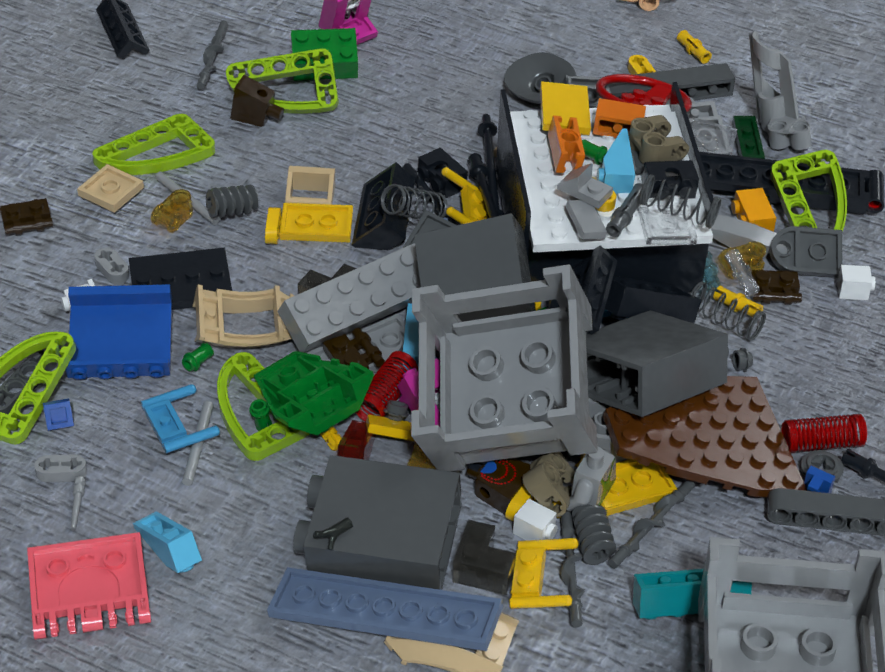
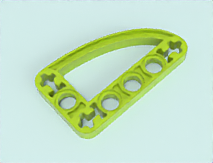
M315 49L230 64L226 69V78L233 91L242 76L246 75L245 68H247L249 73L248 77L257 82L314 73L318 100L282 101L274 99V104L284 108V113L309 114L328 112L336 109L339 104L331 53L326 49ZM321 56L325 57V63L323 64L319 61ZM311 57L313 58L314 66H311ZM298 59H305L307 61L306 66L303 68L296 67L295 63ZM278 62L285 64L284 70L280 72L273 69L274 65ZM262 66L264 71L260 75H254L252 73L253 68ZM238 70V77L234 78V71ZM328 75L331 77V82L323 85L319 82L320 78ZM325 91H329L330 98L332 99L330 104H326Z
M176 114L97 147L92 153L93 163L99 169L108 164L130 175L153 174L184 167L211 157L215 153V141L188 115ZM196 134L197 136L190 137L188 135ZM175 138H179L190 148L180 153L155 159L124 161ZM146 139L147 141L139 142L138 140Z
M820 150L779 160L772 165L771 180L790 226L817 228L798 180L829 173L836 201L834 230H842L843 232L847 215L846 188L839 162L832 151ZM825 159V161L829 162V164H826L824 161L821 162V160ZM800 163H805L810 167V169L807 171H802L797 167V165ZM778 170L785 172L784 181L781 172H777ZM786 187L793 188L796 193L793 195H786L783 192V189ZM798 206L803 209V213L794 214L791 208Z
M64 332L42 333L24 340L0 357L1 378L24 358L37 351L46 349L10 413L0 412V441L16 445L24 442L43 410V403L49 400L75 354L76 344L70 334ZM51 362L58 363V367L55 370H45L47 364ZM40 383L46 384V388L42 392H33L35 385ZM25 405L34 406V409L29 414H22L21 409ZM17 428H19V430H20L19 432H14V433L11 435V433H10L11 430L15 431Z
M240 352L230 357L219 372L217 380L218 405L226 429L235 444L249 460L259 461L307 437L310 433L288 427L279 420L250 436L245 433L235 417L229 402V383L232 377L236 375L257 399H262L266 402L257 383L251 380L254 374L265 368L252 354ZM276 433L285 435L282 439H274L271 436Z

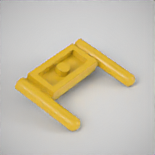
M444 167L441 174L462 188L461 198L463 214L453 207H448L446 214L460 224L487 219L485 203L480 189L448 167Z
M576 538L518 541L511 588V609L562 607L572 604V597L570 595L541 596L546 561L545 551L576 549L579 545Z

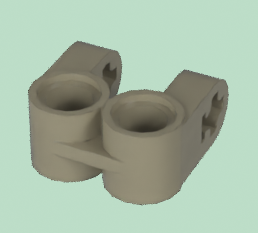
M656 115L632 120L628 135L630 147L632 150L639 151L638 158L643 164L644 162L678 161L683 159L689 152V146L682 137L666 138L671 131V124L664 116Z
M561 452L547 453L531 462V470L526 472L522 479L525 488L537 502L556 512V517H560L565 514L570 505L575 471ZM564 482H565V483H569V482H570V483L572 484V487H570V486L565 487V486H563V483H564ZM552 501H560L562 504L553 505Z

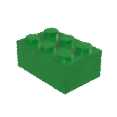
M356 28L291 30L292 53L326 49L331 53L336 79L358 78ZM324 56L320 57L319 61L321 64L325 63ZM311 57V66H314L313 58ZM298 59L295 66L303 68L306 66L307 61L305 59ZM314 73L293 76V81L315 80ZM324 75L320 78V80L331 79V77L328 75Z

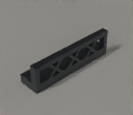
M102 0L96 11L116 55L125 59L132 48L146 55L150 50L128 4L121 0Z

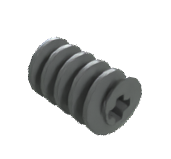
M240 185L228 188H211L206 193L208 214L211 218H215L217 214L220 217H224L225 214L233 216L234 212L236 215H241L242 212L246 215L250 214L252 209L256 210L258 207V194L253 185Z
M587 504L574 508L572 518L584 561L589 565H598L614 554L617 548L616 543L613 542L614 536L611 533L606 509L600 505Z

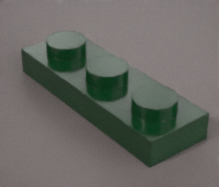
M733 116L732 124L739 156L765 159L756 117Z

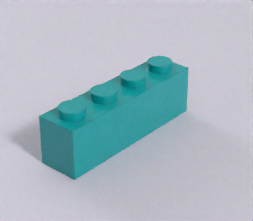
M704 569L634 574L633 606L639 618L655 619L664 616L682 617L688 614H698V596ZM732 581L730 593L751 594L752 582Z

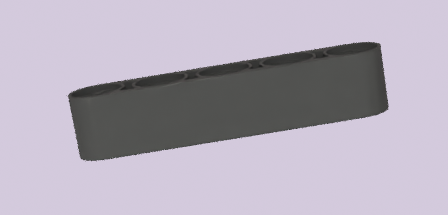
M776 488L768 493V519L770 522L778 525L885 536V499Z

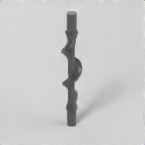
M223 20L220 22L211 41L212 45L208 46L203 53V61L206 66L199 74L198 89H204L207 81L210 79V72L217 70L213 66V62L217 52L222 53L224 50V46L220 44L226 36L227 21Z
M687 479L677 490H674L672 494L664 496L655 505V515L651 519L643 518L638 520L634 526L633 537L626 544L621 545L619 550L608 560L609 566L616 569L633 551L639 550V541L654 526L664 527L663 516L675 504L684 501L688 493L695 487V483Z
M566 511L561 516V539L573 538L575 533L572 514ZM574 549L561 550L567 556L561 567V577L563 582L570 587L572 604L569 606L571 625L573 627H580L583 624L581 613L583 605L580 598L585 590L577 585L575 562L580 561L583 556L582 554H574Z

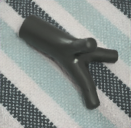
M347 517L330 528L315 531L313 538H328L327 549L333 550L337 537L353 527L352 521Z

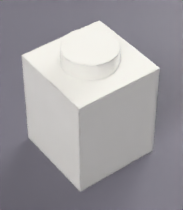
M841 265L837 280L839 299H869L870 291L875 289V277L871 276L870 266Z
M528 499L514 515L513 534L526 541L553 539L558 529L556 525L557 513Z

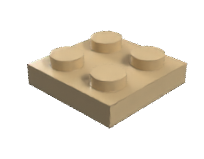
M106 164L78 187L77 192L78 196L115 213L144 188L143 180Z

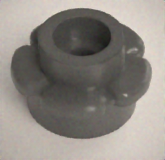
M740 348V350L733 352L732 364L734 369L747 372V369L753 365L752 353L748 352L746 348Z
M389 400L387 407L383 409L385 413H388L387 418L394 421H402L404 417L409 415L407 412L408 405L396 400Z

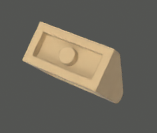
M289 166L285 203L333 204L335 168ZM293 190L328 192L327 199L294 197L292 194Z

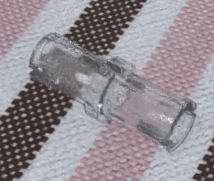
M738 249L728 251L724 257L733 271L732 276L734 279L738 280L747 297L757 294L760 287L751 274L752 269L750 266L746 265Z

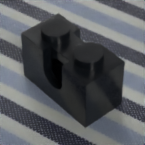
M440 147L418 157L417 172L421 173L425 182H431L435 192H443L445 198L461 192L462 188L441 174L442 169L447 166L466 180L468 179V171Z
M692 160L644 162L641 177L642 184H644L650 174L655 176V183L650 198L656 197L663 179H665V184L660 200L668 195H672L677 183L678 187L675 195H679L680 199H685L689 188H691L688 199L696 197L699 177ZM673 171L678 176H666V172Z

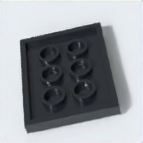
M225 247L129 258L132 285L170 284L172 310L195 308L192 306L197 285H203L204 290L216 292L217 288L232 291Z

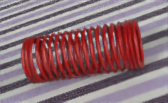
M392 352L372 379L364 400L379 412L372 410L363 400V404L371 412L380 414V417L386 415L383 409L387 407L388 401L397 400L401 395L396 384H399L398 381L401 382V379H403L402 375L405 372L398 366L393 365V363L402 367L406 372L408 371L404 366L394 361L401 362L411 370L403 361L392 358L403 359L412 369L416 368L418 371L416 361L405 352ZM361 405L365 412H367L370 415H374L370 413L368 410H366L363 405ZM360 408L355 413L362 420L366 421L367 414Z
M859 413L833 417L824 416V418L784 420L782 423L781 432L791 453H796V451L809 452L810 450L819 449L828 450V448L832 450L833 448L837 449V447L839 449L842 447H864L867 442L866 421L862 414ZM857 424L859 427L860 438H858L857 434Z

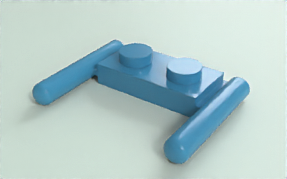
M193 384L140 401L142 409L145 411V415L166 454L220 434L219 427L212 426L187 435L171 402L195 394L196 387Z

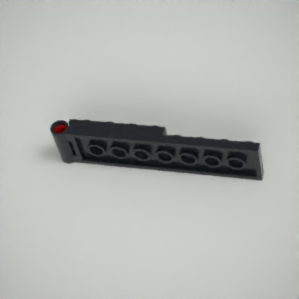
M699 152L711 190L736 192V190L763 188L765 194L769 196V203L782 205L770 176L772 165L779 160ZM800 163L797 165V167L802 171H807L810 169V167L805 163ZM841 168L846 188L847 212L866 214V209L871 213L881 212L885 207L883 173L879 170L868 171ZM778 170L777 172H781L784 181L785 172ZM829 173L798 180L809 208L836 211L835 194ZM786 187L783 189V192L786 195H793L796 193L795 190L790 187Z

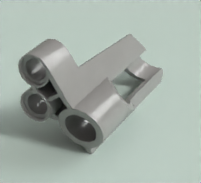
M757 31L749 33L758 123L761 124V128L769 135L770 147L772 149H784L792 146L796 150H804L811 147L810 123L800 119L798 114L791 61L779 49H772L761 43ZM761 62L770 68L778 70L780 94L763 78Z

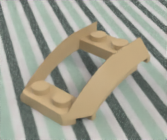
M197 285L192 306L196 307L197 335L194 342L208 343L209 345L226 348H255L292 340L277 311L284 300L294 295L290 293L287 296L280 291V286L277 285L273 289L256 292H238L218 288L214 292L204 290L203 285ZM269 310L274 312L275 332L257 335L224 332L223 313H253Z
M501 612L487 651L476 650L473 653L456 646L386 636L384 643L390 651L393 649L397 653L403 665L418 663L450 672H501L519 619Z

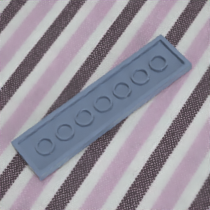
M287 567L267 608V612L270 618L487 651L503 609V601L500 598Z

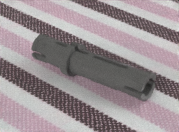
M635 184L622 205L613 212V218L606 226L607 233L610 236H620L624 227L632 222L633 214L640 205L639 198L644 184Z

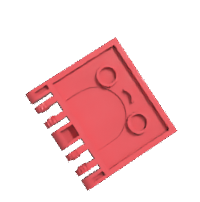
M140 532L27 548L32 623L35 640L47 638L46 619L50 621L51 636H58L59 625L57 618L68 616L67 628L70 634H77L75 615L80 614L83 633L103 630L102 611H108L110 629L117 628L115 609L126 608L125 617L128 626L135 625L133 607L135 606L138 607L139 623H151Z

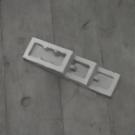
M719 214L711 228L713 238L738 253L744 247L763 259L768 253L770 254L771 241L777 234L753 223ZM779 244L776 246L779 253H788V248L785 245Z

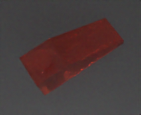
M352 420L338 444L337 456L369 460L376 434L367 432L366 422Z

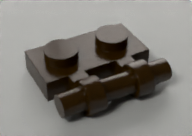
M46 198L0 206L5 235L15 234L17 236L23 235V232L37 230V232L44 231V228L53 227Z
M749 270L748 279L752 301H761L762 304L783 302L784 305H792V302H802V293H799L798 272Z
M355 328L352 331L354 339L349 340L346 334L323 342V350L329 359H339L340 364L350 365L351 362H355L369 369V364L374 363L377 367H381L385 363L380 349L377 346H373L370 336L360 328ZM364 349L365 353L360 354L358 350Z

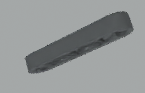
M46 349L31 354L0 386V412L10 413L30 378L24 374L34 371ZM51 362L47 364L45 370L52 371L57 363ZM14 387H19L22 389L17 393L9 392V390Z

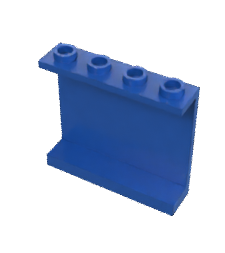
M170 284L69 287L68 297L71 305L69 334L76 344V351L65 369L67 378L77 380L90 377L109 379L111 377L136 378L137 376H151L159 378L170 375L172 323Z

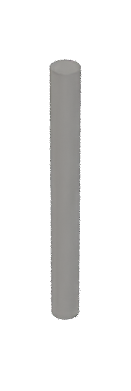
M158 172L156 174V180L213 225L219 223L220 218L218 216L211 218L207 207L164 173Z
M210 401L203 403L196 432L208 428L214 406ZM204 441L192 444L182 479V483L186 486H190L193 483Z

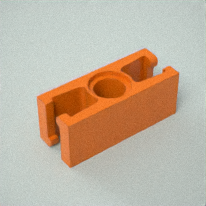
M553 115L548 131V139L555 172L565 173L566 168L564 166L566 161L572 163L573 170L582 167L585 152L577 118L570 117L567 128L563 129L559 123H562V117Z

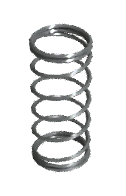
M650 174L646 178L640 193V205L650 207L658 198L657 207L660 212L664 211L670 204L672 216L677 215L683 208V218L685 221L689 220L696 212V223L701 225L706 220V228H712L720 210V198L714 197L709 211L699 223L698 215L704 195L703 192L693 212L686 218L685 211L691 188L688 189L678 211L673 214V201L678 183L675 185L669 201L661 210L660 198L665 179H663L655 199L648 205L647 202L653 191L655 176Z
M397 184L388 185L381 196V206L387 214L411 217L412 219L421 218L430 198L433 203L431 212L433 213L435 203L432 196L434 195L437 196L441 205L439 217L443 206L440 197H442L445 206L441 218L445 217L446 209L448 208L447 200L441 193L407 186L403 187ZM398 187L399 189L394 192L391 198L392 212H389L384 204L385 196L390 189ZM401 190L402 196L399 201V209L394 211L392 207L393 198ZM406 193H407V195H408L407 209L402 213V210H403V208H404V206H405V203H406ZM415 195L417 200L415 211L410 214V199ZM423 196V212L418 216V202Z
M701 281L693 288L690 294L695 296L698 289L703 285L699 299L703 301L707 291V284ZM712 287L705 297L703 307L698 312L702 310L705 318H710L714 315L716 324L725 321V326L728 330L737 327L738 335L746 334V338L749 341L754 340L764 326L766 314L758 310L754 314L747 331L741 334L739 333V324L746 316L749 304L745 305L742 309L737 324L730 328L727 326V320L734 311L738 300L736 298L732 301L726 318L718 322L716 321V313L723 305L726 293L720 296L714 313L706 316L704 309L715 292V287ZM761 316L760 323L754 334L751 336L752 329L756 324L757 320L759 319V317Z

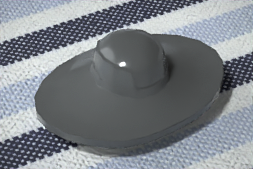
M540 52L527 55L515 61L507 68L504 78L505 84L514 95L526 101L541 104V81L564 84L566 75H577L572 65L565 59L554 54Z

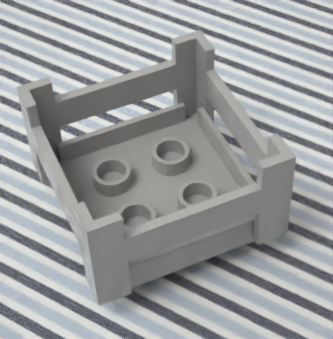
M570 264L543 268L545 280L448 295H444L438 285L412 289V313L419 322V410L411 411V436L437 470L465 469V464L562 451H568L571 456L598 452L597 427L589 415L586 331L592 330V309ZM554 299L557 300L560 306L558 308L464 322L457 315ZM435 347L440 352V427L435 425Z
M710 537L698 596V621L704 622L705 672H873L870 636H873L874 633L878 672H885V551L859 549L855 564L738 555L740 539ZM732 581L840 589L847 590L845 601L840 602L730 593Z

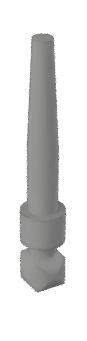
M83 476L75 477L74 500L71 518L72 531L76 530L81 497L84 495L86 480Z

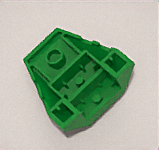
M294 351L253 376L274 418L288 427L319 435L360 410L374 377L373 371L359 363L351 362L350 365L340 364L339 359L332 358L331 362L321 360L319 355Z

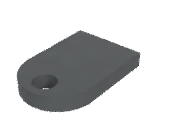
M798 226L783 228L771 241V259L782 271L798 272V275L838 278L842 265V230ZM779 244L785 245L788 248V253H779L776 246Z

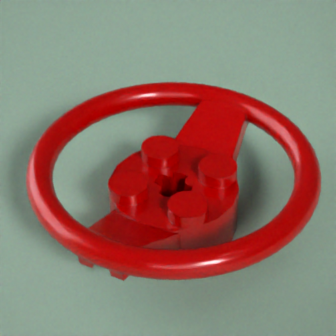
M631 74L604 76L596 83V91L602 99L638 105H665L671 97L672 85L666 82ZM612 83H633L652 88L647 92L634 89L633 93H622L621 97L618 98L609 93L605 86ZM680 90L686 112H689L692 107L691 99L685 92Z

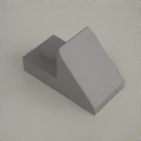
M592 163L571 171L557 185V189L598 209L613 194V187L592 178Z

